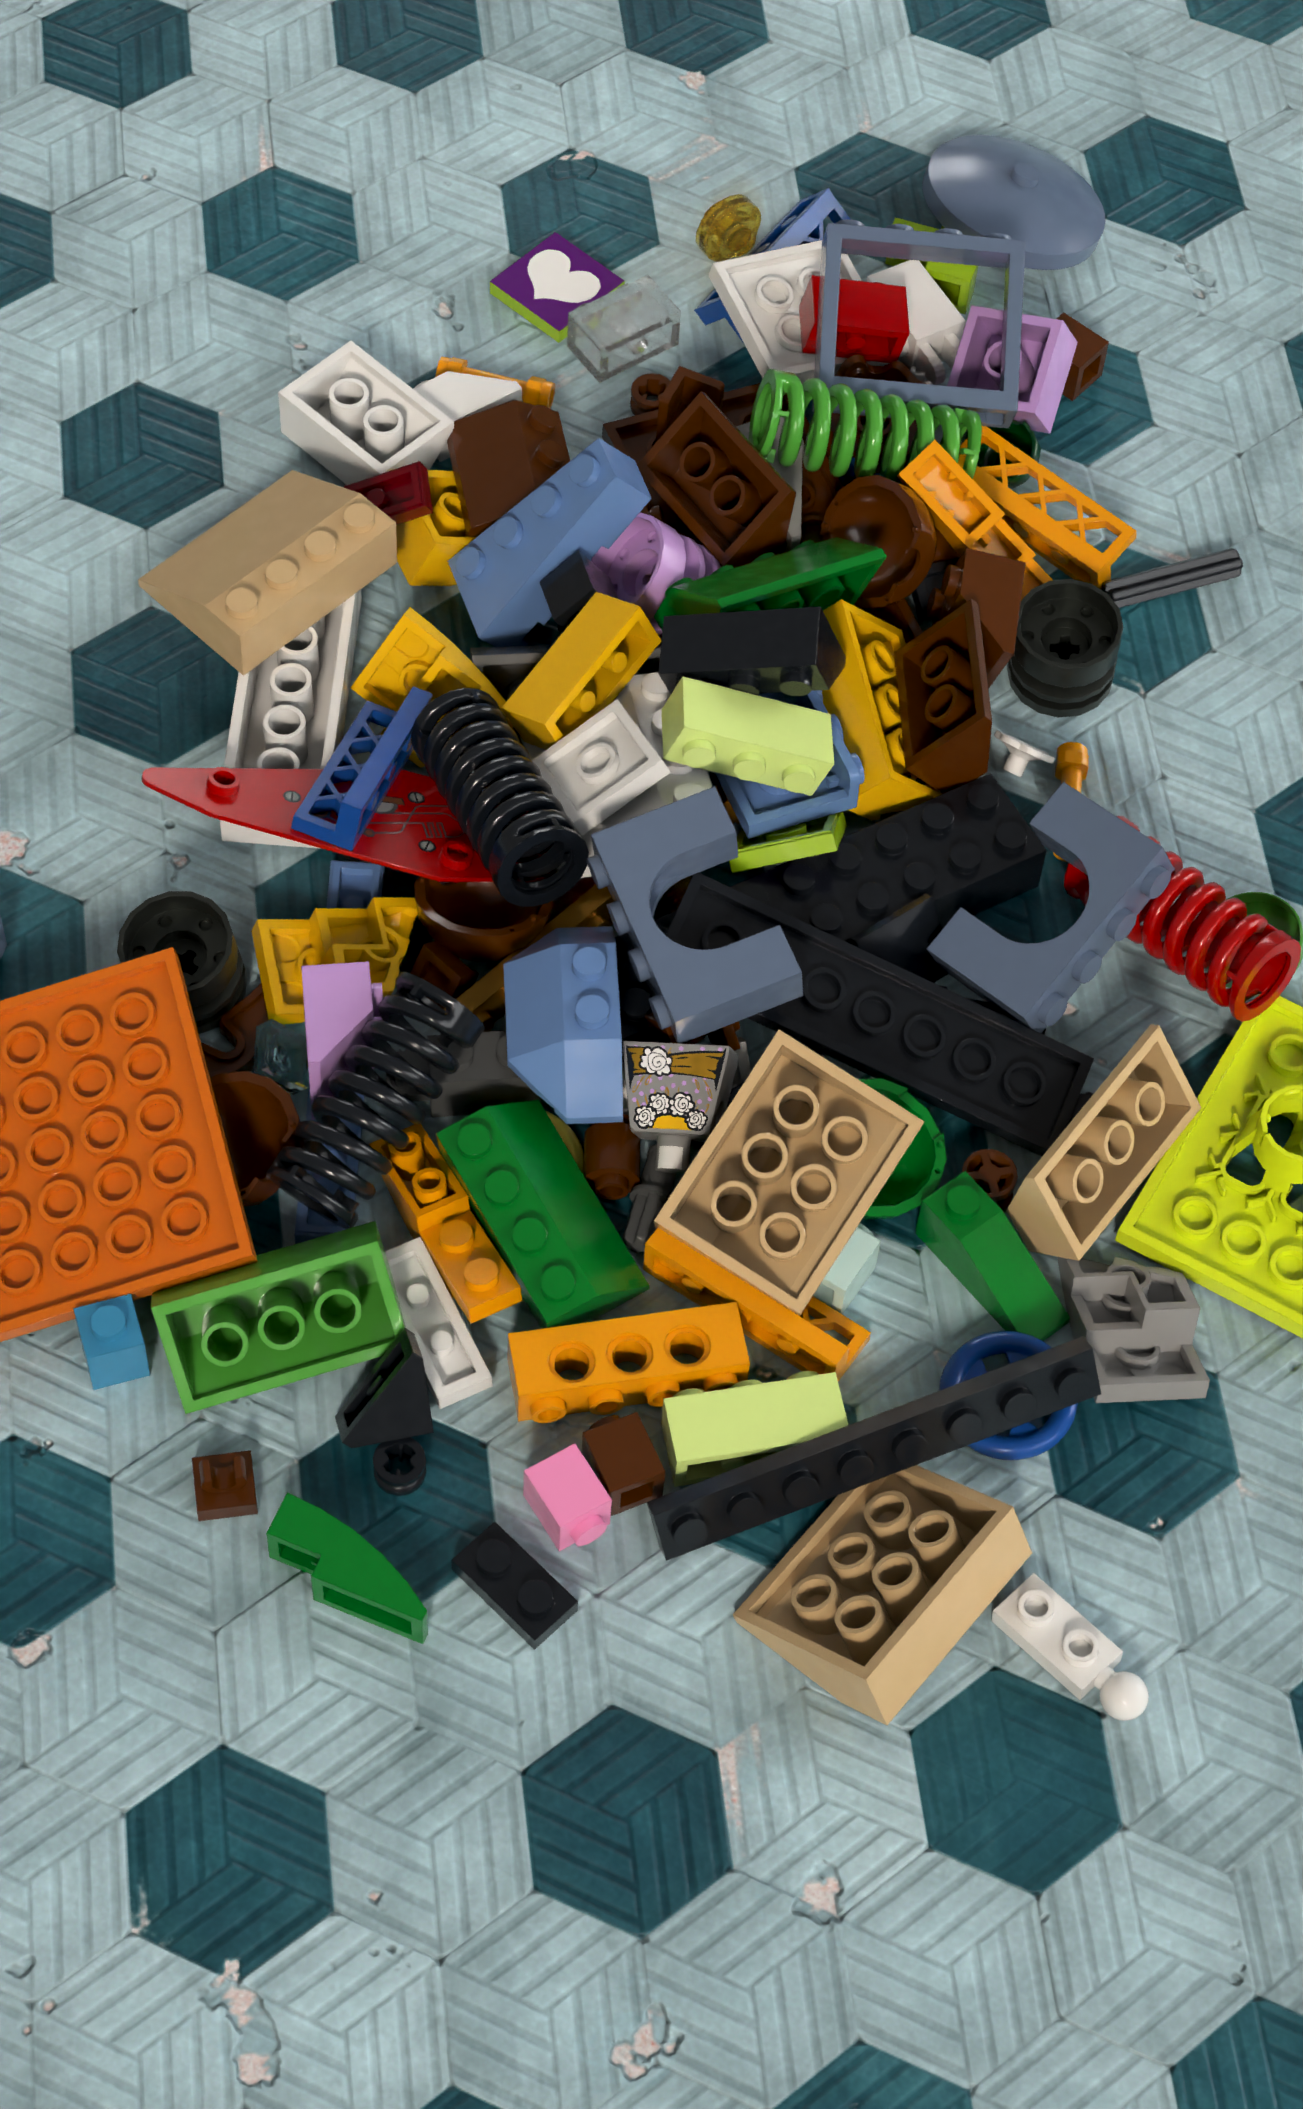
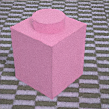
M576 1443L524 1470L523 1496L559 1552L574 1543L577 1546L587 1545L605 1532L607 1525L610 1524L612 1499Z

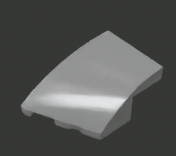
M1058 1257L1061 1284L1066 1310L1070 1316L1069 1323L1073 1339L1084 1336L1093 1348L1101 1394L1094 1397L1096 1403L1206 1398L1210 1379L1192 1345L1200 1306L1183 1273L1159 1267H1145L1134 1261L1118 1257L1114 1258L1111 1265L1083 1258L1077 1261Z

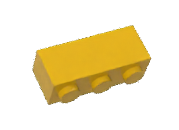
M595 592L501 709L524 742L547 750L611 704L662 640L640 606Z

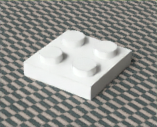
M618 699L532 760L538 766L542 778L550 785L553 795L562 804L564 812L573 821L574 826L582 836L671 773Z

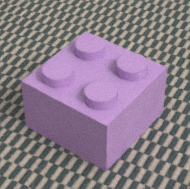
M971 305L947 386L1000 390L1004 310ZM1022 314L1018 411L1013 420L1019 422L1026 421L1032 431L1051 433L1078 343L1063 320Z

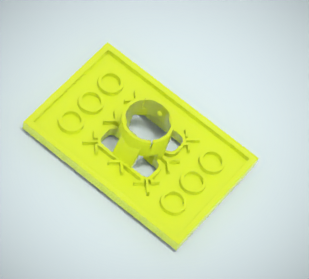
M1279 996L1259 1016L1242 1022L1197 1097L1201 1109L1158 1162L1119 1227L1115 1241L1172 1271L1183 1273L1185 1278L1303 1339V1213L1289 1206L1286 1201L1293 1188L1292 1184H1303V1007ZM1279 1114L1290 1119L1294 1125L1291 1135L1283 1148L1275 1142L1270 1133L1267 1134V1123L1271 1121L1272 1117ZM1251 1143L1253 1144L1254 1155L1266 1170L1260 1184L1255 1186L1247 1185L1233 1178L1226 1171V1167L1231 1159Z

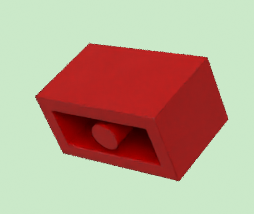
M811 275L799 305L802 353H816L820 276ZM840 279L835 357L849 358L850 356L860 354L867 361L884 363L897 361L910 334L906 287L880 282L872 283Z

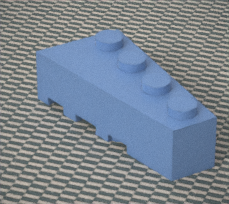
M600 438L596 439L448 560L478 638L495 647L527 646L528 643L524 640V637L537 622L545 625L552 616L539 582L578 550L591 561L592 557L601 547L609 549L652 499L635 460Z

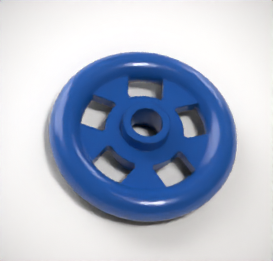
M996 1331L982 1334L963 1344L951 1356L943 1369L939 1391L987 1373L982 1360L989 1356L1005 1354L1008 1364H1011L1052 1347L1034 1336L1015 1331ZM1078 1403L1051 1413L1049 1419L1039 1429L1027 1422L1012 1428L1008 1437L993 1435L967 1446L982 1455L1000 1460H1023L1038 1456L1054 1447L1066 1435L1074 1421Z

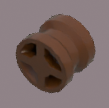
M982 1149L973 1152L965 1160L961 1173L966 1171L978 1185L981 1183L986 1186L989 1191L986 1193L1005 1213L1012 1202L1013 1191L1018 1180L1017 1168L1013 1160L1005 1153L994 1149Z

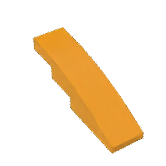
M936 440L932 441L897 475L902 484L910 487L925 503L933 518L935 527L960 557L965 549L969 548L1026 562L1021 600L1031 589L1053 580L1033 559L1036 556L1034 551L1002 519L1005 513Z

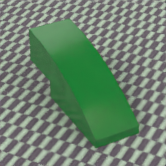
M287 1492L266 1533L269 1557L312 1574L313 1600L424 1644L428 1635L427 1610L409 1583L386 1557L351 1527L323 1509Z

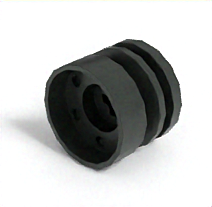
M1074 579L1048 581L1031 589L1021 600L1015 651L1008 662L1007 671L1010 687L1022 703L1038 713L1060 718L1080 716L1098 707L1108 696L1114 679L1117 655L1124 628L1120 609L1109 594L1091 583Z
M168 891L148 898L130 912L119 931L117 954L120 962L123 963L173 947L180 960L198 1033L218 1028L221 1017L243 1000L246 995L247 972L226 913L212 899L192 891Z

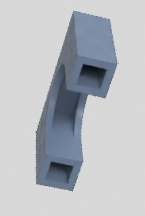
M1065 782L1058 787L1029 824L1043 846L1088 876L1089 896L1085 909L1079 919L1066 932L1054 939L1041 943H1019L1000 935L960 907L927 948L943 971L1012 1020L1039 1033H1042L1047 1026L1054 1025L1063 1016L1070 997L1081 984L1088 983L1094 978L1101 967L1102 958L1116 941H1121L1129 935L1136 923L1137 915L1150 899H1155L1164 892L1170 882L1171 873L1175 870L1162 846Z
M715 786L591 834L594 856L587 858V864L592 878L598 889L608 887L614 901L607 904L613 925L619 936L625 933L629 934L634 949L629 950L628 955L639 982L649 979L656 995L649 998L654 1017L661 1030L668 1027L671 1028L677 1043H685L803 996L802 971L780 925L721 948L701 950L688 948L672 941L658 928L653 919L660 898L672 885L688 876L738 857L736 830Z

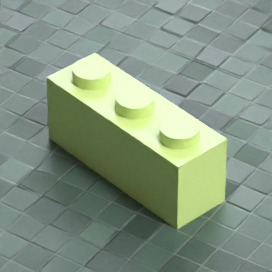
M683 676L661 709L663 760L809 796L814 794L834 765L831 714Z
M802 1371L791 1375L786 1380L762 1383L759 1380H744L735 1383L728 1389L709 1392L698 1388L682 1390L673 1395V1397L663 1398L661 1427L674 1487L696 1484L848 1426L836 1372L819 1374L815 1371Z

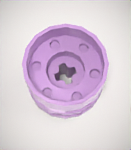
M641 512L609 549L601 547L591 559L592 563L610 577L618 599L641 607L661 640L662 630L656 622L654 615L666 597L665 591L678 580L683 578L697 580L710 576L714 571L721 568L720 562L705 546L697 544L689 537L678 534L674 528L657 518Z

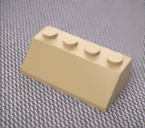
M1150 1024L1023 1180L1006 1211L1029 1251L1080 1261L1201 1109L1159 1025Z

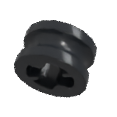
M408 1437L382 1442L375 1449L373 1455L374 1478L383 1491L396 1496L409 1495L418 1490L424 1483L426 1457L425 1451L419 1442ZM399 1456V1462H402L404 1456L410 1458V1472L400 1475V1469H397L396 1475L389 1473V1459Z

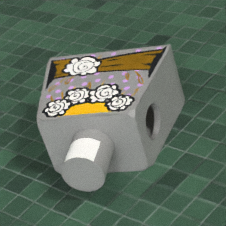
M624 1041L623 1056L631 1132L640 1139L657 1140L656 1171L685 1173L689 1168L691 1142L705 1143L727 1109L738 1065V1055L730 1046Z

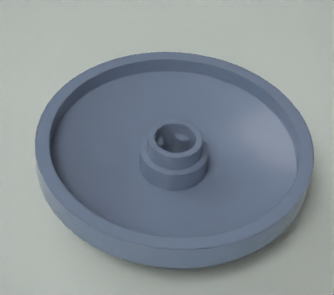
M970 135L949 140L939 146L932 154L923 176L922 190L926 203L936 219L945 228L959 230L963 235L980 237L990 233H1003L1009 235L1013 240L1026 241L1024 268L1058 270L1078 265L1088 259L1095 251L1105 228V212L1101 201L1084 178L1051 154L1020 141L989 135Z

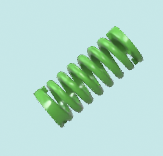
M769 369L759 385L752 410L748 440L769 463H774L776 449H772L780 417L785 419L779 439L778 461L785 467L795 463L803 437L805 410L813 399L814 414L808 429L803 454V463L807 471L815 472L823 464L829 443L831 415L839 404L840 418L835 429L829 456V470L834 477L845 475L849 469L855 448L857 419L863 409L865 410L866 422L861 432L855 456L854 473L856 478L874 475L881 452L883 423L889 414L892 425L882 453L880 476L898 483L899 478L897 475L904 469L907 456L909 427L916 420L917 431L911 444L906 466L935 440V431L941 424L943 437L940 445L957 463L959 461V454L966 455L963 469L972 479L974 477L982 438L981 419L976 411L954 408L953 410L948 405H937L930 409L927 403L919 399L911 400L905 404L895 394H887L879 399L873 390L867 388L860 389L854 394L852 389L843 383L834 384L828 389L827 385L819 378H810L801 383V380L794 373L776 369ZM785 393H787L789 408L787 411L782 410ZM967 430L968 447L960 449V443Z

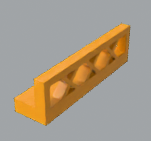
M982 426L981 445L984 443L999 453L1001 465L977 466L973 480L1005 513L1002 519L1034 552L1072 579L1091 583L1102 590V583L1111 580V565L1136 539V530L987 426ZM968 438L960 445V449L968 447ZM959 454L958 464L963 468L966 455ZM1006 459L1012 462V464H1006ZM1029 474L1038 480L1039 492L1017 494L1008 487L1007 476ZM996 477H1002V482L997 480ZM1044 485H1045L1046 487H1048L1049 489H1051V490L1045 491V490H1044ZM1068 501L1076 507L1078 519L1056 521L1047 515L1046 503ZM1033 504H1040L1041 510ZM1083 512L1086 515H1088L1089 518H1083ZM1107 528L1118 537L1102 553L1086 542L1085 530ZM1072 531H1079V536L1074 534Z
M659 1228L645 1242L643 1270L700 1307L737 1302L744 1335L801 1371H815L819 1374L836 1372L839 1381L870 1340L871 1332L814 1296L799 1316ZM809 1315H811L815 1319L810 1320ZM834 1330L849 1339L850 1342L846 1346L824 1331Z

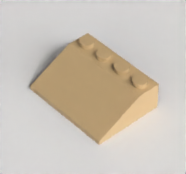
M291 470L139 578L138 583L139 587L244 676L397 563L396 522L361 493Z
M778 1030L654 1220L655 1229L663 1230L800 1316L925 1121L783 1031Z
M915 1465L839 1494L734 1612L733 1617L744 1629L841 1703L888 1725L1029 1558L1032 1551L1013 1506Z

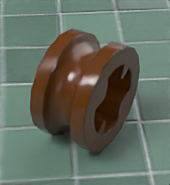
M654 373L643 374L636 378L631 386L630 408L632 413L639 415L658 410L660 397L670 380L665 376ZM647 396H657V400H647Z

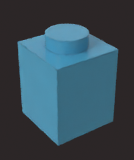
M131 1294L73 1308L93 1390L150 1376L145 1343Z

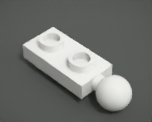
M1035 1573L993 1610L991 1621L1079 1700L1096 1687L1100 1690V1702L1103 1709L1114 1719L1122 1721L1132 1720L1140 1716L1146 1709L1149 1693L1144 1681L1134 1673L1126 1671L1115 1672L1113 1670L1121 1662L1123 1651Z

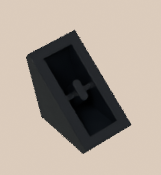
M407 1328L403 1329L335 1416L341 1441L351 1449L434 1433L423 1357L415 1334Z

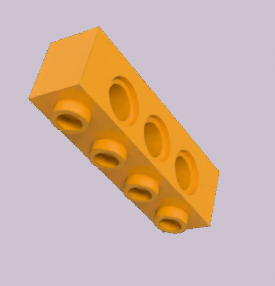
M737 1302L508 1333L507 1360L518 1422L533 1420L537 1423H551L562 1419L568 1414L589 1411L596 1415H607L621 1410L624 1406L645 1403L654 1407H663V1398L673 1397V1395L682 1390L698 1388L709 1392L728 1389L735 1383L748 1380L750 1361ZM687 1353L695 1356L698 1361L684 1364L678 1362L673 1357L678 1354ZM630 1361L640 1365L642 1368L634 1372H626L619 1369L616 1365L621 1362ZM573 1369L580 1371L584 1376L577 1380H567L562 1378L559 1373L564 1370Z

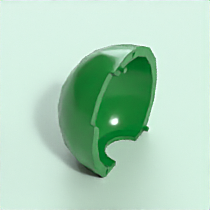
M858 1079L925 1121L863 1217V1219H891L921 1206L922 1200L931 1195L939 1186L947 1160L944 1132L941 1133L929 1110L907 1092L909 1088L885 1079Z

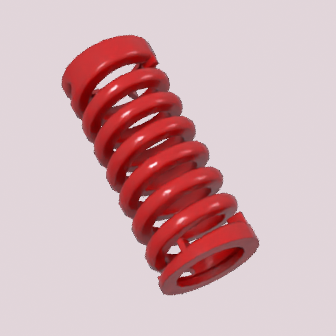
M1116 816L1140 832L1138 826L1124 816ZM1147 836L1148 838H1150L1151 840L1160 845V842L1151 836ZM1172 851L1166 852L1175 868L1171 873L1170 882L1160 896L1150 899L1140 911L1132 931L1126 938L1136 944H1143L1146 952L1154 958L1164 959L1168 969L1178 975H1185L1189 984L1197 990L1207 991L1211 1001L1221 1007H1229L1232 1016L1241 1022L1249 1021L1259 1016L1281 995L1293 977L1300 961V943L1286 932L1278 930L1269 924L1268 920L1262 915L1251 914L1247 916V907L1243 901L1238 898L1226 899L1225 890L1222 886L1215 882L1204 884V877L1201 871L1195 867L1183 868L1182 859L1179 855ZM1069 863L1064 877V888L1068 895L1075 899H1080L1083 905L1086 906L1089 896L1088 876ZM1187 951L1186 957H1182V954ZM1209 966L1208 972L1204 973V969ZM1233 981L1231 988L1226 989V984ZM1260 994V995H1259L1258 997H1256L1254 1000H1252V1001H1250V1002H1248V1003H1245L1247 1000L1251 999V998L1254 997L1255 995Z

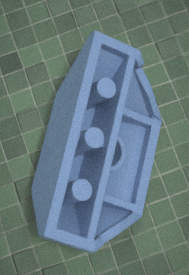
M612 926L556 928L503 964L507 1066L536 1095L553 1107L554 1112L566 1124L623 1122L622 1034L616 941Z

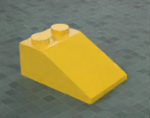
M427 470L433 513L396 525L397 562L410 586L457 585L448 560L476 537L466 534L453 471Z

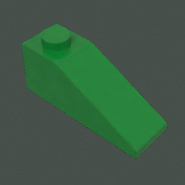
M966 1171L922 1200L915 1234L1005 1331L1025 1333L1044 1341L1069 1323L1070 1316L1003 1210Z

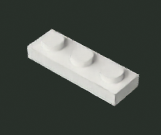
M421 1237L385 1251L405 1326L415 1334L423 1357L426 1383L439 1409L493 1387L492 1376Z

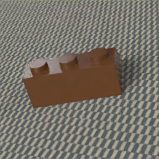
M700 391L639 461L637 466L646 481L722 566L732 565L736 568L751 563L765 553L772 552L775 554L786 542L796 492L705 393Z
M512 400L454 421V429L447 440L466 534L478 537L570 462L558 411L551 410L543 405H532Z
M970 599L894 652L905 769L942 794L974 781L988 772L992 715L979 605Z

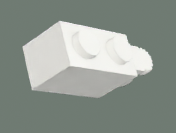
M908 260L867 276V282H880L906 287L910 334L899 358L909 371L911 366H916V371H925V378L932 382L933 385L943 383L946 379V373L942 361H946L949 367L953 368L966 320L919 260Z

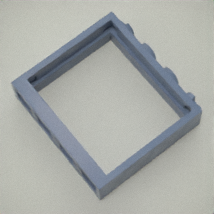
M848 219L838 221L837 223H828L821 249L814 378L821 379L828 389L834 384L843 383L850 387L854 394L860 389L867 388L873 390L879 399L887 394H895L905 404L911 400L919 399L927 403L930 409L937 405H948L953 410L954 408L976 411L980 415L982 426L1009 428L1018 411L1026 241L1013 240L1009 235L1003 233H990L983 237L963 235L961 231L951 228L939 229L935 232L914 231L911 226L905 224H892L881 228L865 226L860 221ZM841 253L1006 268L1000 390L834 376ZM839 404L836 406L833 413L840 414ZM864 409L860 414L861 416H866Z

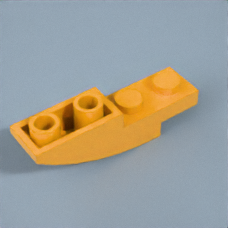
M421 1123L401 1130L409 1137V1144L404 1149H397L383 1139L370 1143L369 1146L391 1160V1171L386 1175L381 1174L386 1187L412 1238L421 1237L451 1297H454L470 1324L523 1301L521 1286L471 1212L467 1193Z

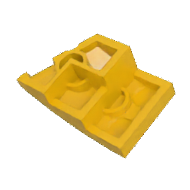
M411 607L403 614L350 687L366 701L394 711L399 710L413 686L432 693L431 702L449 691L473 688L489 693L497 702L502 712L501 708L506 703L505 699L478 667L453 642ZM454 708V709L448 711L447 713H445V714L437 721V723H438L446 714L452 712L453 710H455V709H457V708ZM507 718L508 724H509V726L512 728L513 725H512V723L510 722V720ZM470 724L463 726L462 728L458 729L455 733H457L459 730L465 728ZM384 728L380 735L384 734L387 728ZM413 750L408 759L420 768L425 766Z
M373 897L367 908H315L309 919H257L251 932L269 1024L282 1025L305 1022L301 966L369 961L371 983H382L383 998L391 995L396 985V978L400 972L401 961L406 954L410 942L409 937L415 918L418 915L415 897Z

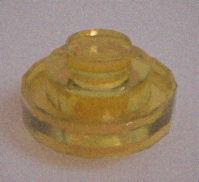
M742 194L731 195L712 205L704 214L696 231V244L699 249L715 262L725 261L749 252L755 244L757 231L761 223V213L758 207Z

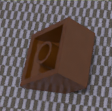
M966 548L955 566H947L940 589L935 587L932 589L927 604L926 617L933 619V626L970 599L978 603L989 689L1014 655L1026 562Z

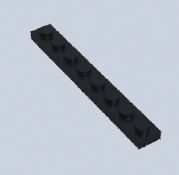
M1084 1336L648 1501L647 1506L659 1548L666 1561L1098 1396L1101 1394L1093 1348Z

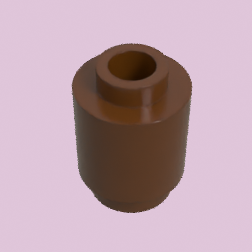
M623 1114V1122L590 1123V1127L584 1134V1177L593 1192L602 1199L617 1200L624 1198L635 1185L640 1184V1138L631 1132L629 1116Z

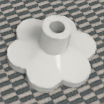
M998 730L994 734V737L1002 741L1010 752L1003 769L1014 775L1022 777L1029 761L1042 760L1053 764L1055 757L1015 737L1006 735Z

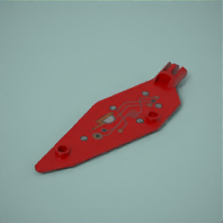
M151 767L145 769L142 773L141 780L145 786L215 819L438 882H493L490 872L483 866L478 853L472 848L468 836L460 828L457 818L449 810L447 802L440 795L435 782L425 775L401 770L353 851H349L291 829L296 811L323 769ZM353 782L334 783L333 785L339 793L348 792ZM334 810L312 814V816L333 824L337 823L338 816ZM549 848L540 853L539 855H537L536 857L525 860L523 862H528L540 857L541 855L546 853L549 850ZM553 870L545 876L526 882L540 881L542 879L550 877L552 874L555 873V870Z

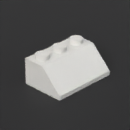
M351 340L278 392L281 432L346 485L418 461L427 470H430L454 429V421Z

